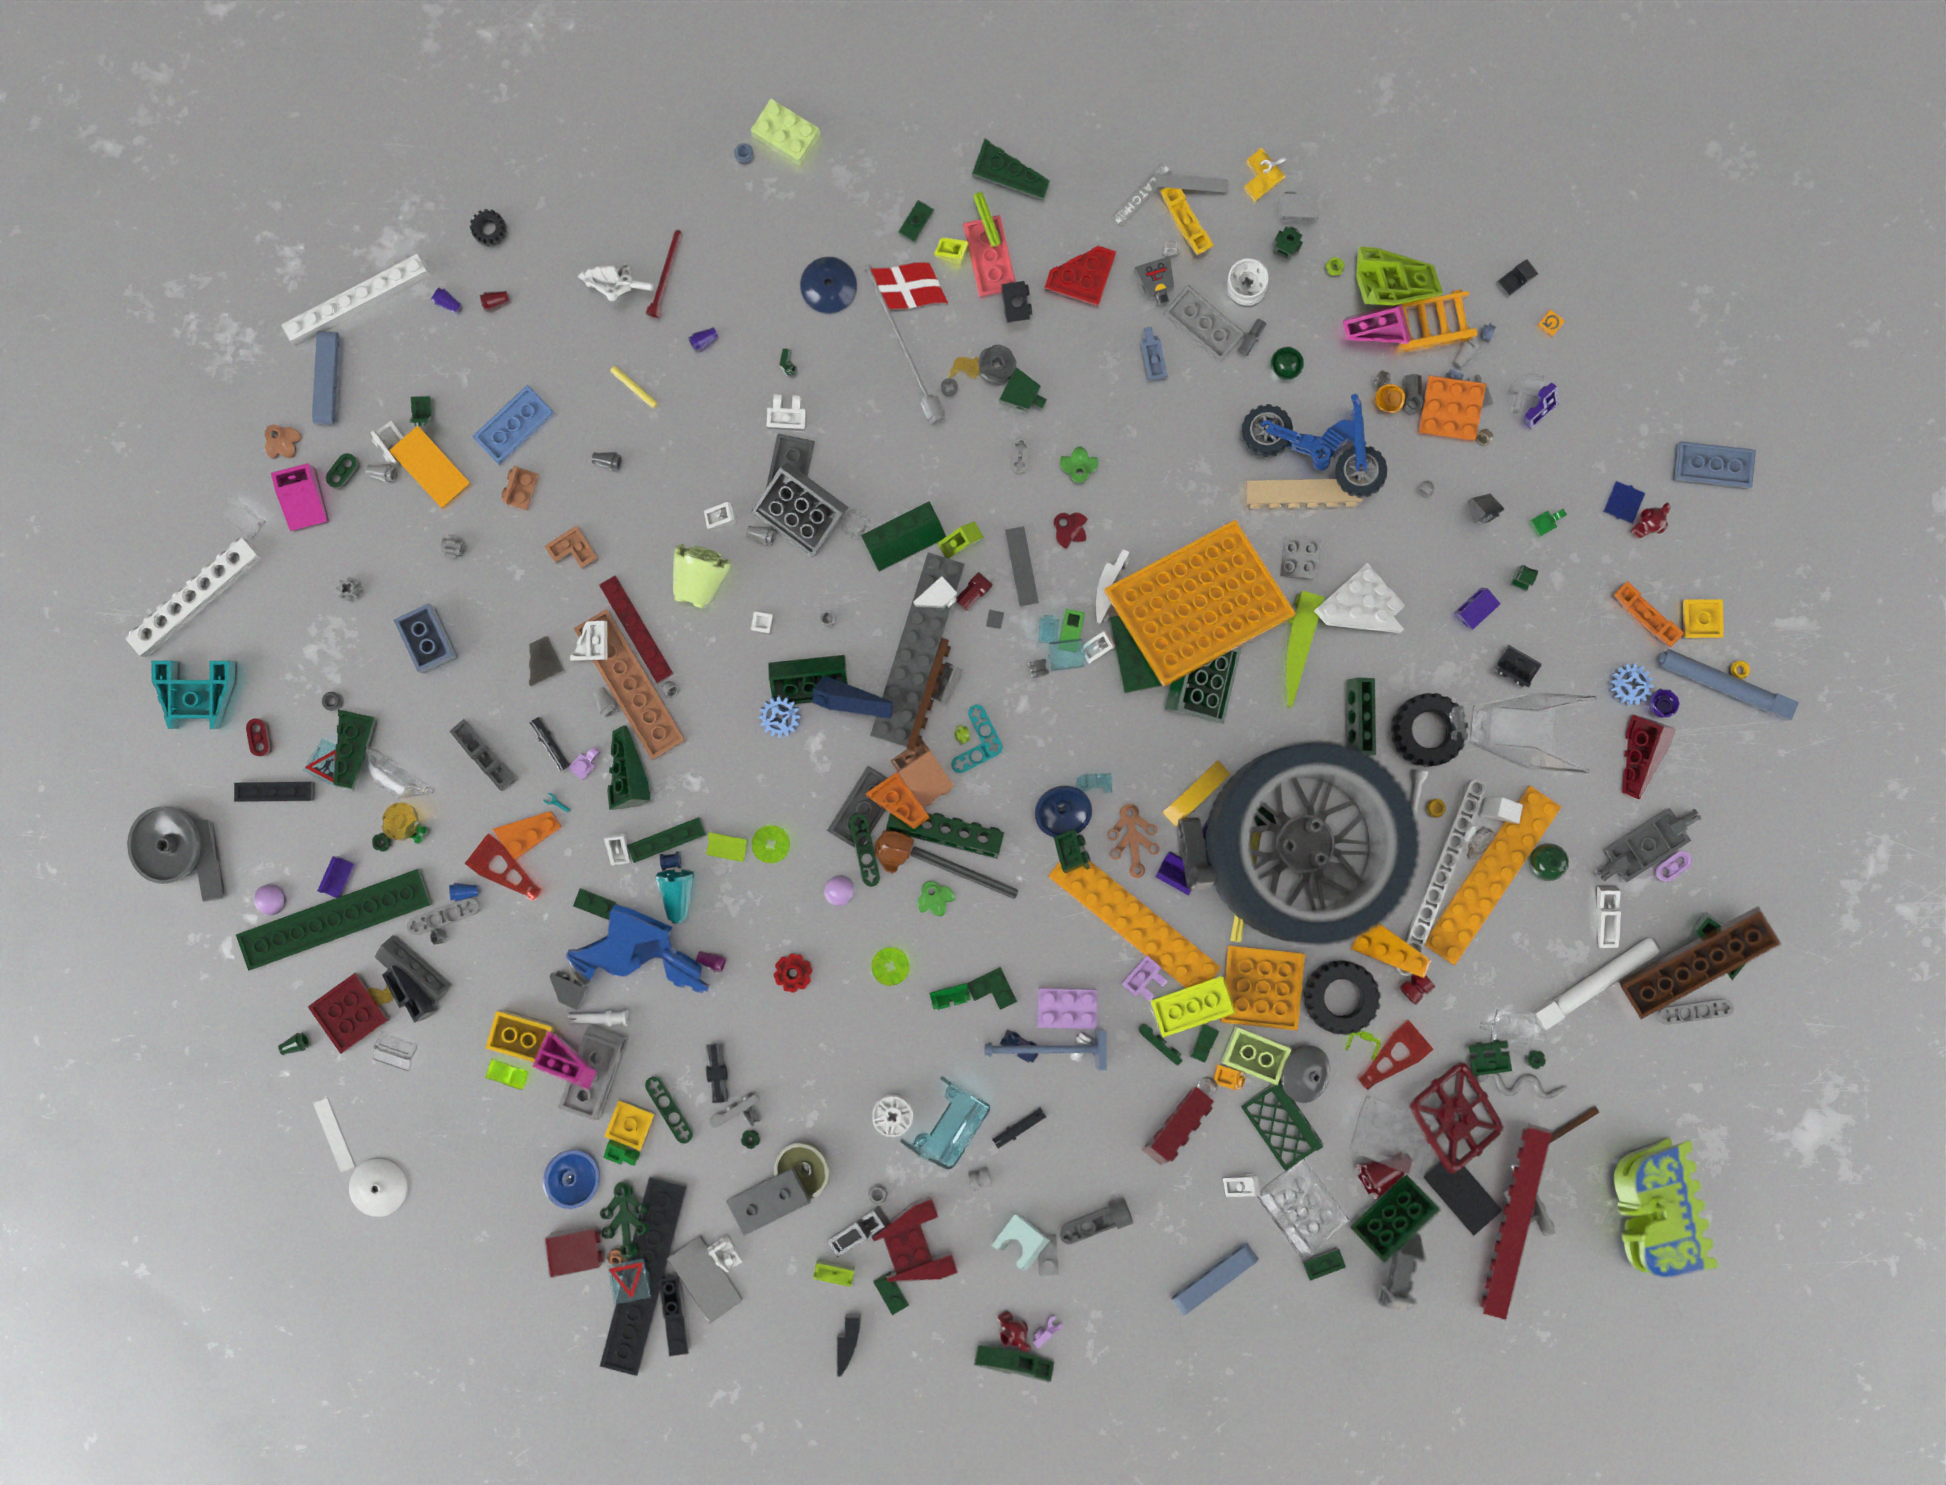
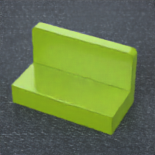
M709 832L707 855L744 862L748 844L747 839Z

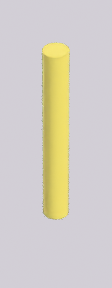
M613 366L610 371L652 408L657 406L658 402L618 367Z

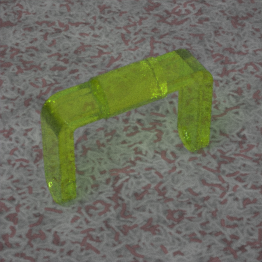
M1365 1031L1350 1033L1345 1050H1349L1355 1034L1360 1036L1361 1039L1376 1042L1371 1060L1374 1061L1381 1041L1374 1038L1373 1034Z

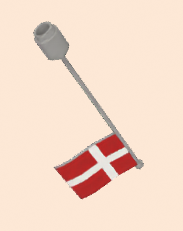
M916 262L891 268H872L871 264L864 266V269L868 271L925 395L920 405L931 424L939 423L945 419V411L938 396L928 395L890 310L912 309L931 304L949 303L930 263Z

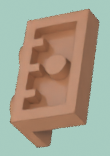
M514 465L513 470L510 469L507 480H509L507 488L504 487L502 491V502L528 511L539 474Z

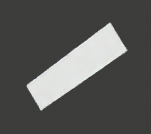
M327 1097L314 1102V1108L340 1172L342 1173L354 1168L355 1165Z

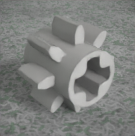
M449 534L448 539H442L440 550L445 553V557L455 559L456 555L462 554L463 541H459L458 536Z
M347 577V581L339 580L341 584L336 589L341 592L340 598L346 596L347 601H351V597L359 598L357 593L362 590L357 587L359 581L354 580L352 582L350 577ZM347 586H351L350 589H351L352 591H351L350 593L347 592V591H348V589L346 588Z

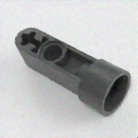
M1122 1198L1109 1203L1108 1208L1064 1224L1060 1233L1061 1240L1065 1244H1073L1115 1227L1121 1229L1134 1224L1125 1199ZM1105 1215L1108 1224L1104 1223L1102 1216ZM1084 1223H1090L1093 1226V1228L1089 1231L1083 1230L1082 1225ZM1066 1230H1069L1070 1233L1073 1232L1072 1237L1066 1235Z

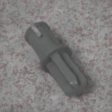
M1257 319L1249 333L1245 334L1246 338L1238 348V351L1245 356L1249 355L1254 344L1259 341L1258 338L1266 326L1263 320Z

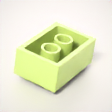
M772 99L769 100L750 130L753 138L800 167L820 136L818 127Z
M1235 1026L1221 1062L1278 1085L1284 1063L1291 1052V1048Z

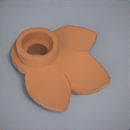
M270 425L265 430V438L267 440L265 452L271 459L276 457L278 453L284 457L293 458L295 454L293 442L300 440L302 437L292 427L281 428L278 425ZM272 431L278 432L277 438L271 436Z

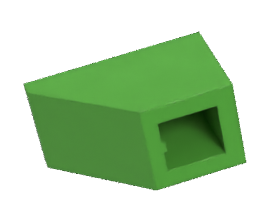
M1071 609L1065 610L1058 648L1077 652L1085 612Z

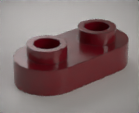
M251 719L246 725L249 749L253 755L263 757L269 753L271 748L267 725L261 719ZM256 725L260 726V731L258 732L255 731ZM263 744L264 748L260 751L258 746Z

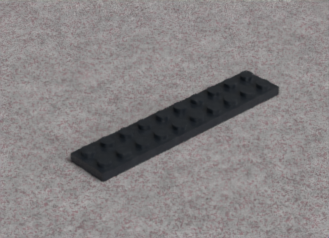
M651 1176L648 1179L642 1202L646 1205L647 1211L644 1215H639L638 1217L642 1223L648 1225V1232L644 1235L634 1233L632 1243L637 1246V1254L633 1258H628L626 1265L642 1262L643 1267L632 1298L620 1286L600 1367L638 1376L660 1293L659 1279L664 1277L668 1262L667 1258L670 1254L687 1189L686 1185ZM638 1267L635 1271H631L632 1283L629 1284V1287H627L628 1283L626 1277L623 1276L622 1282L625 1284V1286L629 1289L630 1292L634 1283Z

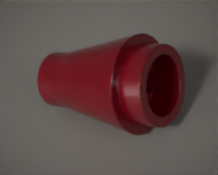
M506 291L483 292L484 294L479 295L483 310L488 309L490 311L509 302Z

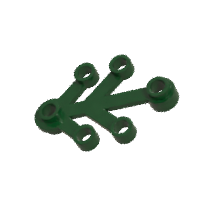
M619 1182L614 1187V1198L607 1208L601 1209L600 1217L602 1219H611L613 1211L619 1204L620 1211L609 1227L602 1229L601 1234L604 1239H611L621 1224L623 1245L620 1248V1254L624 1258H633L637 1254V1246L631 1242L629 1222L635 1227V1232L638 1235L646 1234L648 1232V1225L642 1223L628 1209V1203L633 1206V1211L636 1215H644L647 1207L632 1195L633 1190L628 1183Z

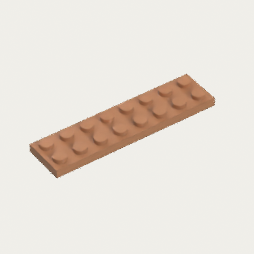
M608 609L587 620L607 621V660H593L651 760L684 742L683 735ZM586 621L574 628L578 637L582 635Z

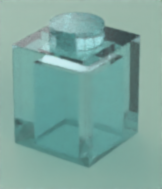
M1044 615V618L1039 619L1038 642L1057 644L1059 619H1055L1053 615Z

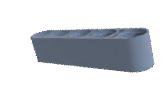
M317 332L312 408L314 424L333 425L335 423L340 346L338 332Z
M1245 1243L1176 1293L1171 1300L1181 1314L1186 1315L1254 1265L1259 1258L1249 1244Z

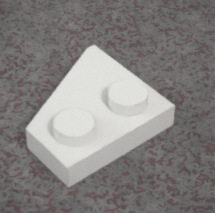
M586 621L583 633L576 643L578 644L574 654L570 656L571 661L607 660V621Z

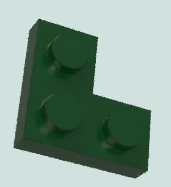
M1001 967L967 983L974 1001L992 993L1000 1010L1017 1002Z

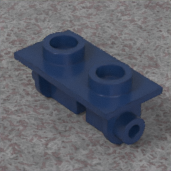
M1008 1029L1000 1042L1002 1046H1037L1034 1042L1027 1041L1018 1033L1011 1032ZM1018 1053L1017 1056L1028 1063H1033L1039 1053Z

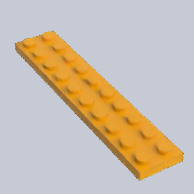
M1528 785L1517 802L1523 805L1520 823L1503 822L1429 932L1424 946L1454 966L1561 809L1560 805Z
M1059 861L1048 875L1049 878L1146 956L1148 955L1185 988L1212 980L1222 968L1091 861L1089 862L1090 869L1086 870L1084 867H1081L1066 874L1063 872Z

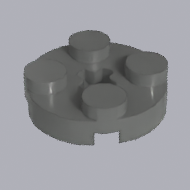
M998 344L984 349L978 360L979 374L992 383L1003 384L1011 378L1017 364L1013 352L1006 346ZM999 360L1002 367L996 368L992 362Z

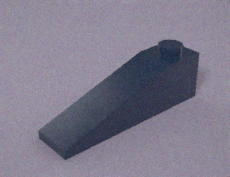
M824 676L813 688V703L836 713L882 718L892 717L893 701L830 677Z

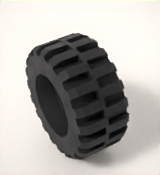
M1424 693L1405 701L1398 708L1397 714L1394 715L1392 720L1394 723L1391 726V732H1393L1392 741L1396 743L1398 753H1402L1404 755L1403 758L1407 761L1410 760L1412 764L1422 765L1423 767L1445 764L1459 755L1458 752L1463 750L1465 746L1464 741L1468 738V733H1466L1468 722L1465 723L1464 719L1466 715L1464 711H1460V706L1457 702L1453 703L1450 697L1441 696L1439 693ZM1424 712L1438 714L1446 724L1447 733L1445 740L1435 748H1426L1419 745L1412 733L1414 720Z
M1345 960L1331 961L1328 964L1321 965L1317 971L1311 974L1312 977L1307 981V989L1304 991L1306 999L1304 1003L1310 1018L1319 1027L1333 1034L1350 1035V1033L1360 1032L1362 1028H1367L1370 1025L1369 1022L1376 1018L1377 1015L1375 1013L1380 1008L1379 998H1381V993L1378 991L1379 985L1374 980V976L1363 966ZM1339 979L1353 982L1360 993V1001L1357 1008L1351 1014L1344 1016L1333 1014L1327 1008L1324 1000L1327 987Z

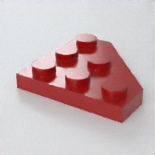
M1096 246L1090 251L1050 269L1044 289L1098 307L1116 251Z

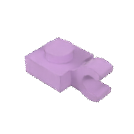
M592 747L586 756L580 753L568 768L580 779L584 780L596 767L592 761L599 755L600 751L596 747Z
M1055 1315L1050 1316L1048 1319V1327L1040 1328L1034 1333L1033 1344L1038 1349L1053 1336V1333L1062 1328V1323H1059L1057 1326L1052 1325V1321L1056 1318Z

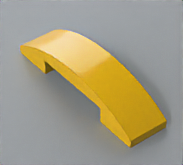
M1166 187L1160 190L1175 223L1195 254L1198 256L1214 247L1205 229H1202L1188 205L1182 189Z
M1217 760L1162 813L1176 827L1180 818H1186L1231 773Z

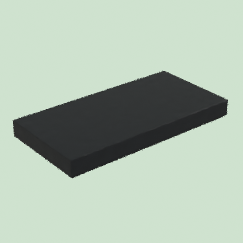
M1439 1161L1422 1176L1473 1236L1503 1211L1465 1166L1455 1173H1449L1441 1161Z

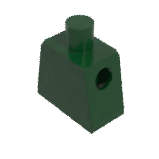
M1015 368L999 399V403L1029 412L1032 405L1043 409L1047 399L1038 395L1041 386L1020 369Z

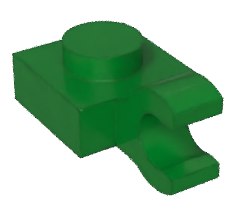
M1564 508L1550 515L1549 511H1546L1530 520L1540 537L1557 528L1555 522L1567 516Z
M610 1139L603 1158L620 1165L624 1161L629 1165L635 1166L640 1152L637 1150L627 1151L628 1146Z

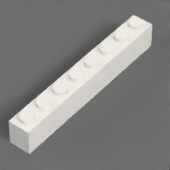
M416 254L281 325L290 342L297 346L316 336L318 331L330 329L430 277L431 274L423 259Z

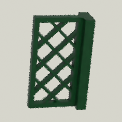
M1280 1080L1278 1085L1273 1084L1241 1105V1108L1284 1170L1323 1148L1322 1140L1296 1102L1287 1096ZM1271 1091L1276 1096L1275 1105L1264 1103L1265 1095ZM1252 1104L1261 1105L1260 1114H1251L1247 1107ZM1263 1106L1274 1108L1273 1118L1261 1116ZM1277 1108L1287 1112L1286 1121L1275 1119ZM1261 1119L1272 1121L1270 1131L1261 1129L1259 1126ZM1274 1122L1285 1124L1284 1134L1272 1132ZM1288 1125L1298 1128L1297 1137L1286 1135ZM1272 1135L1283 1137L1281 1147L1272 1145L1270 1142ZM1285 1138L1296 1140L1295 1150L1283 1148ZM1299 1141L1307 1142L1311 1147L1306 1152L1297 1151ZM1283 1151L1294 1153L1293 1160L1287 1164L1281 1158Z

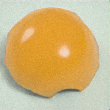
M1386 384L1380 387L1375 394V402L1382 411L1395 413L1405 405L1406 394L1398 385Z

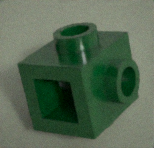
M1285 227L1283 232L1279 230L1274 240L1277 244L1273 251L1291 259L1294 251L1299 252L1303 244L1300 241L1302 234L1294 227Z

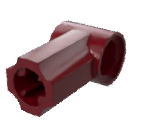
M978 572L969 581L968 586L957 596L956 602L967 611L980 596L983 597L993 584Z

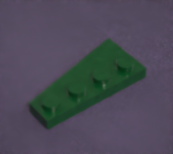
M984 138L972 175L1044 200L1050 180L1030 167L1028 168L1021 161L1011 157L1004 150L996 147Z

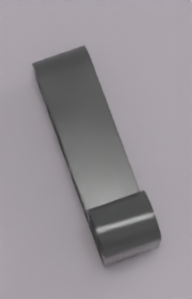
M1198 817L1180 818L1177 827L1188 889H1210L1216 881L1213 867L1208 866L1200 819Z

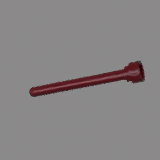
M675 230L653 303H650L645 313L653 318L660 319L662 314V306L660 304L682 235L680 230Z

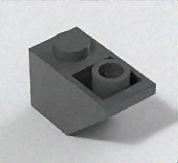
M561 971L551 973L549 977L558 1001L575 1010L580 1009L589 988L585 985L582 986L576 978L574 981L568 979V975Z

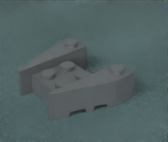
M1416 1233L1391 1257L1386 1285L1382 1284L1378 1300L1380 1306L1405 1311L1416 1304L1417 1301L1409 1293L1413 1286L1411 1276L1412 1273H1415L1417 1267L1415 1260L1425 1262L1420 1234Z

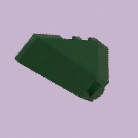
M623 725L612 731L611 755L613 756V765L609 767L612 779L611 785H608L607 789L609 810L636 807L651 801L649 782L627 726Z

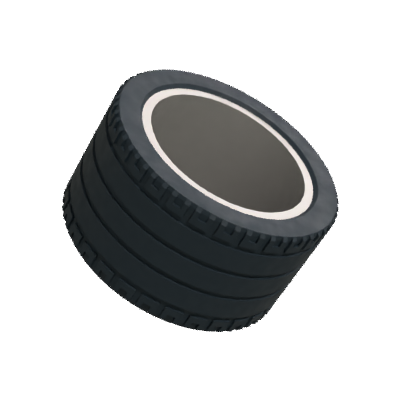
M1329 741L1299 742L1273 750L1253 759L1240 768L1235 775L1231 776L1222 787L1223 790L1217 795L1212 805L1214 806L1213 810L1210 811L1207 821L1208 830L1205 832L1208 866L1213 867L1216 876L1214 885L1218 888V894H1220L1224 903L1228 904V908L1238 918H1241L1245 924L1260 931V933L1280 940L1324 945L1348 941L1353 937H1359L1371 931L1372 927H1377L1382 921L1388 918L1387 915L1392 914L1395 908L1400 905L1402 897L1406 896V892L1412 884L1411 879L1414 878L1415 869L1418 866L1416 861L1417 857H1419L1420 841H1418V836L1420 834L1417 827L1418 821L1414 817L1416 814L1411 806V801L1406 797V791L1401 787V783L1395 780L1396 777L1385 766L1382 767L1378 760H1375L1368 754H1363V751L1359 749L1357 750L1351 746L1345 747L1341 743ZM1296 777L1320 779L1310 804ZM1291 779L1304 806V815L1290 818L1285 814L1282 801V782ZM1327 781L1329 784L1319 814L1315 817L1314 804L1323 782ZM1332 785L1342 789L1353 799L1325 810ZM1275 787L1277 812L1262 802L1266 795ZM1357 804L1362 813L1339 835L1334 836L1331 828L1325 822L1327 816ZM1261 805L1284 824L1280 826L1271 823L1257 811L1258 806ZM1254 814L1266 824L1265 826L1250 828ZM1365 818L1370 842L1343 839ZM1272 831L1278 834L1276 838L1277 850L1268 853L1250 849L1249 833ZM1335 844L1370 845V852L1341 851L1335 848ZM1250 854L1265 859L1253 867ZM1342 855H1369L1366 869L1361 878ZM1332 856L1338 859L1357 882L1352 891L1323 874V867L1328 864ZM1280 858L1282 862L1262 875L1257 876L1256 869L1268 861ZM1288 867L1293 871L1300 872L1301 877L1292 895L1284 904L1275 898L1279 876ZM1312 872H1314L1322 908L1320 910H1316L1309 884ZM1273 873L1271 890L1269 892L1263 886L1260 879ZM1321 881L1347 894V896L1339 902L1326 907ZM1304 885L1312 911L1306 912L1291 907Z

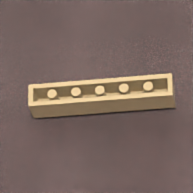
M1356 478L1350 479L1354 483L1358 481ZM1337 479L1252 480L1245 482V506H1250V509H1261L1262 506H1269L1270 509H1279L1281 505H1288V508H1300V505H1307L1308 508H1318L1319 505L1335 508L1338 507V504H1346V507H1357V504L1362 502V498H1357L1354 495L1352 497L1346 491H1342L1337 483Z

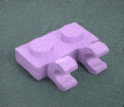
M1147 955L1123 981L1122 985L1135 997L1141 993L1147 1000L1151 1001L1155 995L1145 987L1153 978L1162 987L1168 981L1158 973L1161 967Z

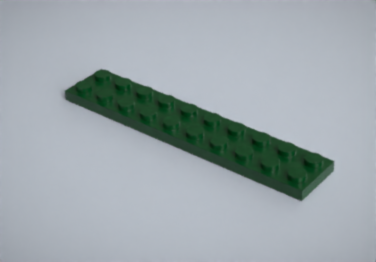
M416 869L236 934L247 969L251 971L432 904L420 870Z

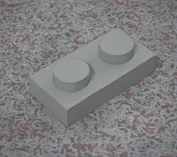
M945 662L943 674L939 675L937 682H940L937 693H932L933 699L945 704L963 670L948 662Z
M1045 1235L1050 1241L1038 1255L1039 1276L1059 1275L1057 1236Z

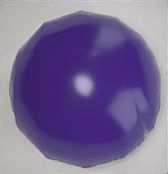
M1662 688L1658 689L1651 696L1649 703L1651 711L1661 718L1674 716L1680 705L1678 696L1671 690H1663Z

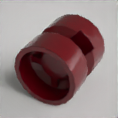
M1415 974L1411 975L1410 981L1406 980L1399 986L1402 993L1414 1005H1417L1424 999V994H1429L1436 988L1426 975L1425 978H1422Z

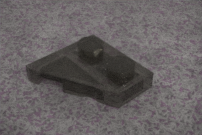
M545 636L530 644V686H534L565 671L549 636Z

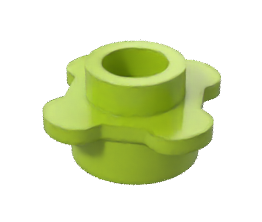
M956 726L954 731L955 739L962 745L970 740L969 730L967 726Z

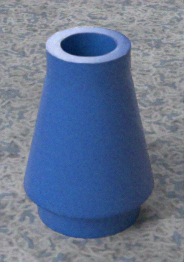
M461 883L449 885L450 900H455V902L478 896L477 885Z

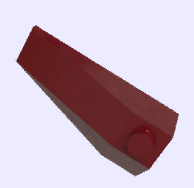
M1632 714L1626 731L1628 742L1624 757L1627 758L1626 768L1623 772L1622 793L1636 799L1642 797L1671 745L1676 731L1675 728Z

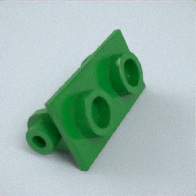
M967 983L929 993L933 1010L937 1009L938 1011L951 1007L950 1002H954L955 1006L968 1003L967 1001L971 1000Z

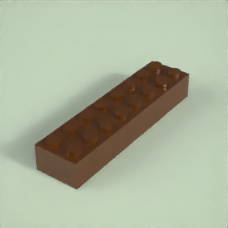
M1757 906L1621 980L1620 985L1640 1019H1643L1781 945V942L1763 912Z

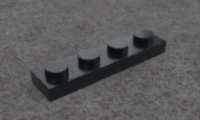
M313 782L234 783V802L313 801Z

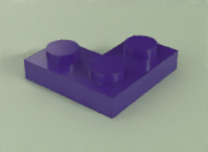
M1552 382L1540 389L1538 392L1539 404L1534 408H1530L1525 414V422L1530 429L1535 427L1559 405L1557 386Z

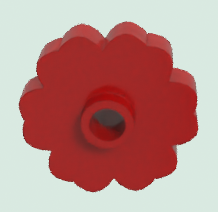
M791 953L788 958L783 956L775 964L777 971L774 972L773 976L777 985H783L784 991L795 993L798 988L805 989L811 982L809 975L813 972L809 961H803L801 954ZM791 969H795L797 971L796 976L790 975Z

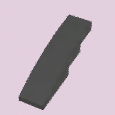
M465 719L449 731L499 790H504L516 779Z

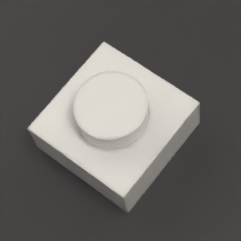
M754 611L751 631L770 634L773 614Z

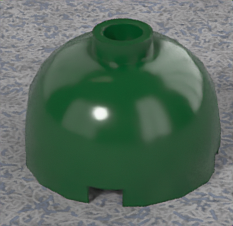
M1544 843L1538 845L1532 851L1529 867L1535 877L1543 881H1555L1566 874L1569 867V858L1562 847L1552 843Z

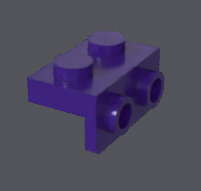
M1169 851L1155 877L1189 896L1192 890H1189L1187 886L1183 858Z

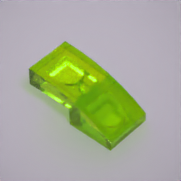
M491 1059L485 1078L523 1090L529 1071Z

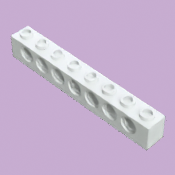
M244 538L234 540L226 552L222 551L216 556V560L212 564L204 566L197 577L190 578L183 589L175 591L172 594L173 598L168 602L165 601L157 608L158 611L153 615L150 614L145 617L143 624L129 631V636L125 639L139 656H149L262 558L248 540ZM239 554V561L233 563L234 555ZM224 566L225 573L219 576L218 570ZM209 579L211 582L210 586L205 589L204 582ZM195 592L196 598L190 601L189 595ZM180 604L181 611L176 614L175 607ZM166 617L167 623L161 626V619ZM151 629L152 636L147 639L146 632Z

